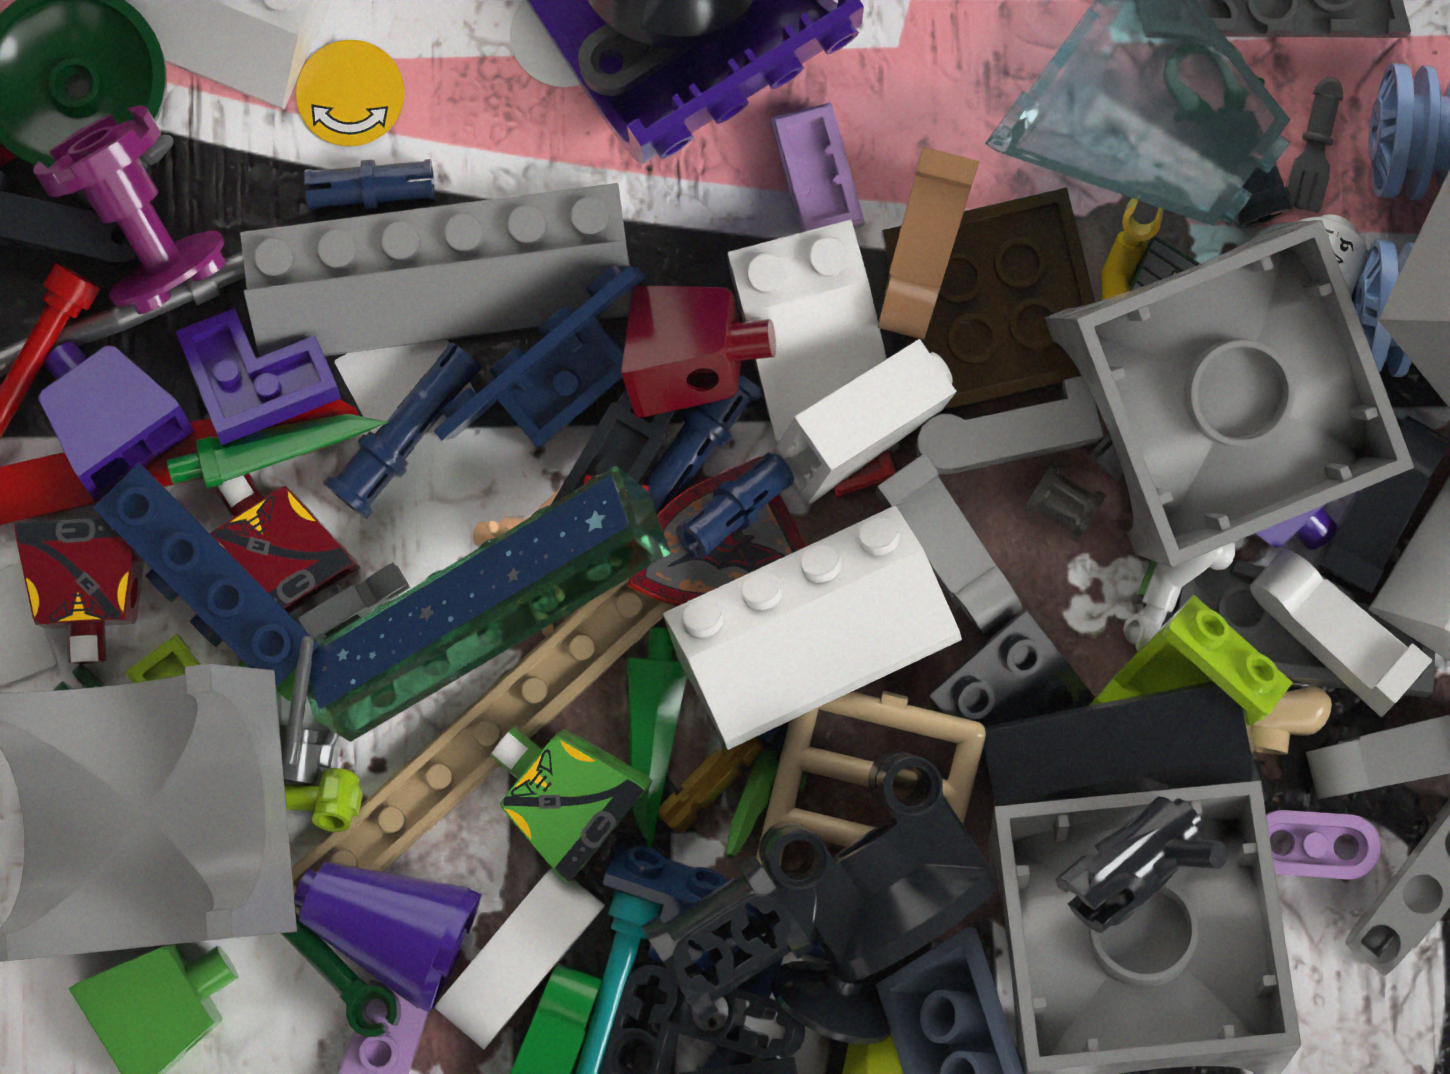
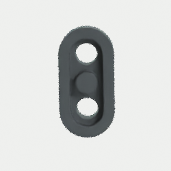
M607 23L585 39L579 51L578 62L583 80L589 88L601 95L618 96L630 91L680 58L689 48L672 49L645 44L620 33ZM617 57L623 62V66L615 74H606L600 69L601 63L606 58Z

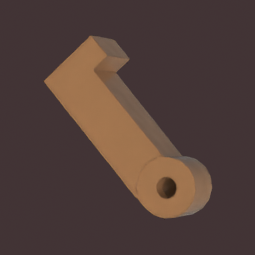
M922 147L884 292L886 296L877 328L924 340L980 161Z

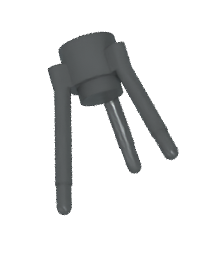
M304 636L301 640L288 725L281 724L279 730L284 779L307 783L316 782L318 767L331 768L334 747L361 688L360 685L341 697L321 743H317L319 731L302 727L314 640L311 636Z

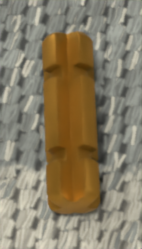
M754 737L729 750L726 746L720 752L716 749L680 785L683 790L677 796L673 793L659 807L657 812L659 817L674 832H684L698 818L695 813L701 807L706 810L741 774L738 769L743 764L748 767L762 752L764 747L762 742L757 737Z

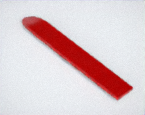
M338 399L267 428L343 414L360 415L355 407ZM211 418L189 422L194 432L145 466L165 488L174 486L167 465L168 459L198 452L196 444L198 439L210 436L212 438L218 437ZM331 445L326 446V447H323V448H320V449H318V450H321V449L330 447ZM65 452L0 467V526L97 504L103 498L101 497L96 502L93 500L72 469ZM204 477L197 478V479H193V480H189V481H185V482L178 483V484H183V483H187V482H191V481H196V480L204 479Z

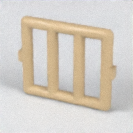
M852 691L792 719L788 724L761 839L764 833L775 824L780 822H796L811 830L822 841L846 847L876 828L795 808L803 771L869 787L868 775L874 762L810 746L818 710L957 743L948 780H942L943 794L962 824H964L986 737L985 728L976 721L907 705V696L883 691L881 698ZM901 769L893 780L892 790L894 794L908 797L917 785L916 773ZM785 846L779 855V865H781ZM758 847L756 858L760 862V864H762L761 859L759 857Z

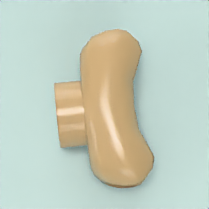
M1314 685L1294 691H1286L1271 713L1264 720H1257L1250 727L1256 751L1265 754H1288L1290 735H1312L1326 724L1331 712V698L1322 688Z

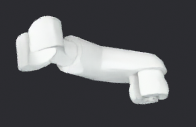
M1234 542L1174 567L1157 562L1142 601L1146 603L1143 615H1131L1123 628L1125 637L1130 643L1136 644L1137 651L1162 627L1167 611H1173L1181 588L1200 575L1208 567L1222 570L1231 564L1235 555Z

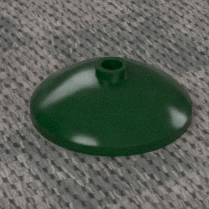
M16 0L0 13V143L12 154L33 166L39 161L49 168L55 163L49 152L53 147L83 127L112 114L119 125L126 121L134 120L127 108L145 106L155 122H157L164 105L167 89L165 57L149 23L131 4L125 0ZM77 79L88 81L89 88L84 96L79 98L68 96V87L73 81Z

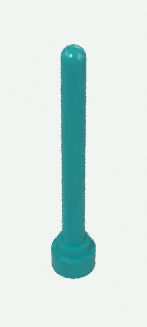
M615 889L608 914L614 917L611 929L615 930L616 934L575 1074L601 1073L624 985L631 975L641 938L648 939L641 926L656 916L660 918L664 905Z

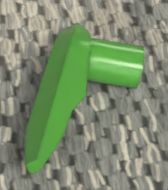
M772 745L763 750L757 757L733 817L726 855L729 858H734L751 833L758 815L768 805L771 786L774 785L779 765L777 760L778 751ZM803 771L800 783V792H803L807 772Z

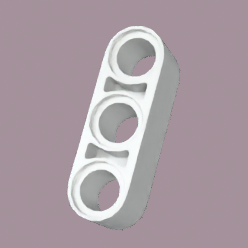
M551 868L436 1004L435 1009L484 1050L605 905L575 879L567 883Z

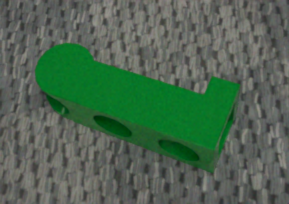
M559 963L556 964L510 1074H572L592 1017L590 1015L595 1005L602 979Z

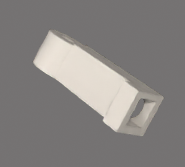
M1281 550L1250 585V590L1257 602L1380 717L1401 698L1433 661L1413 643L1409 647L1403 644L1329 580H1324L1307 560L1291 550Z

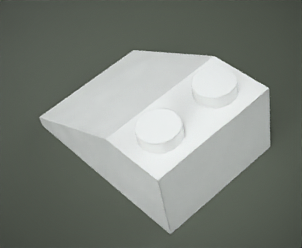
M851 219L727 252L728 268L743 322L771 319L774 325L776 336L775 357L753 360L761 389L764 392L763 397L776 444L796 415L887 359L880 328H877L878 320L869 281Z

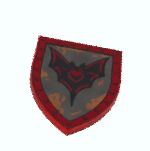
M761 456L704 480L683 491L670 501L655 516L644 532L631 564L627 586L663 603L679 606L807 547L780 494L775 496L758 512V519L746 530L737 529L703 559H700L699 556L693 557L678 540L676 527L697 513L713 499V491L724 481L733 482L758 462Z

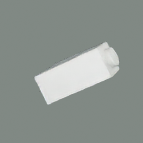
M918 339L796 415L771 455L774 453L779 455L789 465L794 476V483L791 486L804 505L808 506L840 482L850 477L926 423L930 418L940 413L957 392L952 386L951 372L943 359L934 352L929 353L921 340Z

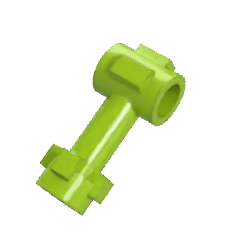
M329 768L322 772L319 786L284 784L286 810L313 812L312 822L317 827L331 832L346 831L350 828L352 817L359 816L363 796L359 786V777L346 769Z

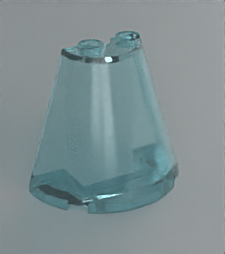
M1094 0L1027 93L1022 91L985 144L997 153L1211 226H1214L1218 219L1230 226L1252 196L1242 186L1255 168L1259 167L1268 174L1290 144L1289 140L1280 135L1289 123L1290 118L1197 0Z

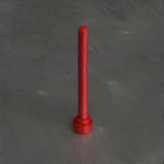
M55 263L43 284L48 289L42 299L47 305L0 386V439L69 317L77 318L82 308L89 310L101 289L95 283L58 263Z

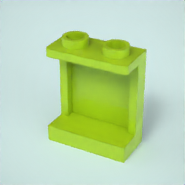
M1193 595L1116 673L1090 705L1213 681L1246 710L1251 727L1257 720L1262 721L1271 713L1293 682L1279 671L1268 657L1260 654L1232 629L1220 614L1211 610L1197 596Z

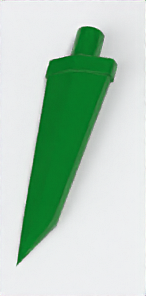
M343 414L264 428L224 445H221L218 437L212 438L210 436L196 440L198 452L168 459L167 465L173 485L204 477L206 487L210 488L222 485L225 481L355 437L388 422L352 414Z
M650 627L648 633L646 659L627 657L626 673H628L630 766L653 780L652 784L630 809V812L648 848H651L658 818L657 812L663 794L686 679H689L680 662L672 661L673 643L668 629Z

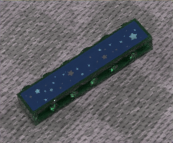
M616 465L605 473L590 478L585 485L555 503L540 508L530 518L497 538L485 541L477 550L447 568L430 574L425 581L392 601L377 606L372 613L342 631L324 638L319 644L320 646L312 653V665L307 691L314 720L347 741L352 742L671 554L650 493Z

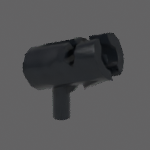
M1158 796L1122 828L1095 844L1094 846L1098 854L1081 856L1055 880L1059 889L1066 893L1071 891L1077 895L1067 903L1075 916L1095 932L1103 933L1110 926H1117L1127 920L1158 892L1181 866L1221 869L1226 863L1227 850L1224 843L1220 841L1202 840L1200 832L1204 829L1203 822L1197 812L1187 802L1180 798H1176L1172 802L1166 797Z

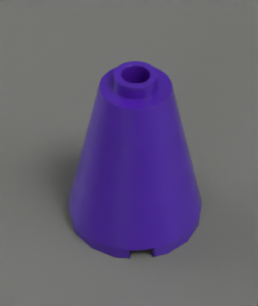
M324 862L318 872L307 869L296 890L294 904L302 908L299 916L300 923L414 1007L430 1013L431 1008L434 1009L460 957L458 952L465 934L470 933L480 906L482 894L471 890L469 887Z

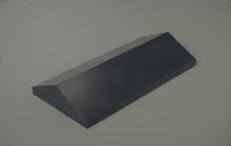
M1213 681L984 727L986 731L984 748L996 806L1261 781L1263 799L1267 800L1268 794L1247 712Z

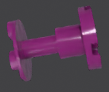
M135 106L127 108L134 120L118 125L112 114L83 127L49 151L55 161L53 165L47 168L38 161L34 166L33 172L48 196L58 197L82 189L102 223L115 221L118 223L140 262L116 281L109 291V297L113 304L117 306L132 304L137 314H145L166 303L171 297L170 289L190 277L193 281L205 279L219 271L226 261L220 252L224 245V239L219 232L206 231L173 242L150 203L157 195L158 189L139 157L153 146L161 131L147 107Z

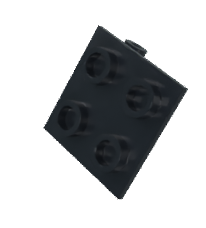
M1025 609L1016 617L1006 622V625L984 645L981 644L975 653L970 657H966L959 667L943 681L938 682L934 686L935 688L928 693L931 697L929 701L938 712L981 723L983 727L1089 706L1095 699V696ZM983 745L980 759L988 767L985 748Z

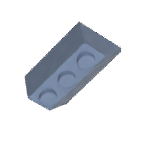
M967 927L876 984L903 1074H1024L976 928Z

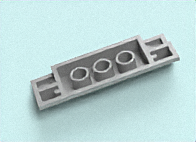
M618 183L240 232L247 286L244 294L259 357L315 335L324 356L538 329L548 318L563 307L567 306L573 313L592 296L587 292L586 288L604 271L616 265L622 272L630 266ZM632 289L602 313L598 319L607 320L629 317Z

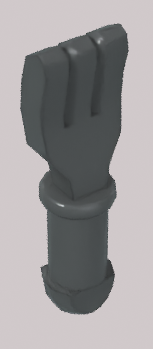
M1326 77L1315 86L1313 91L1315 97L1307 131L1302 134V139L1307 141L1304 151L1294 159L1286 185L1291 195L1289 199L1291 207L1296 206L1297 209H1308L1310 212L1319 213L1321 210L1329 179L1330 165L1325 157V146L1333 144V138H1331L1339 101L1343 100L1342 85L1334 77Z

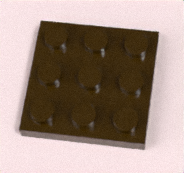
M1067 187L964 211L924 340L920 339L929 353H936L946 363L952 375V386L957 391L940 413L1060 386L1064 379L1082 376L1067 352L1058 343L1053 342L1045 321V317L1067 308L1095 303ZM902 226L884 229L881 233L889 269L891 268ZM905 335L908 346L918 340V338Z

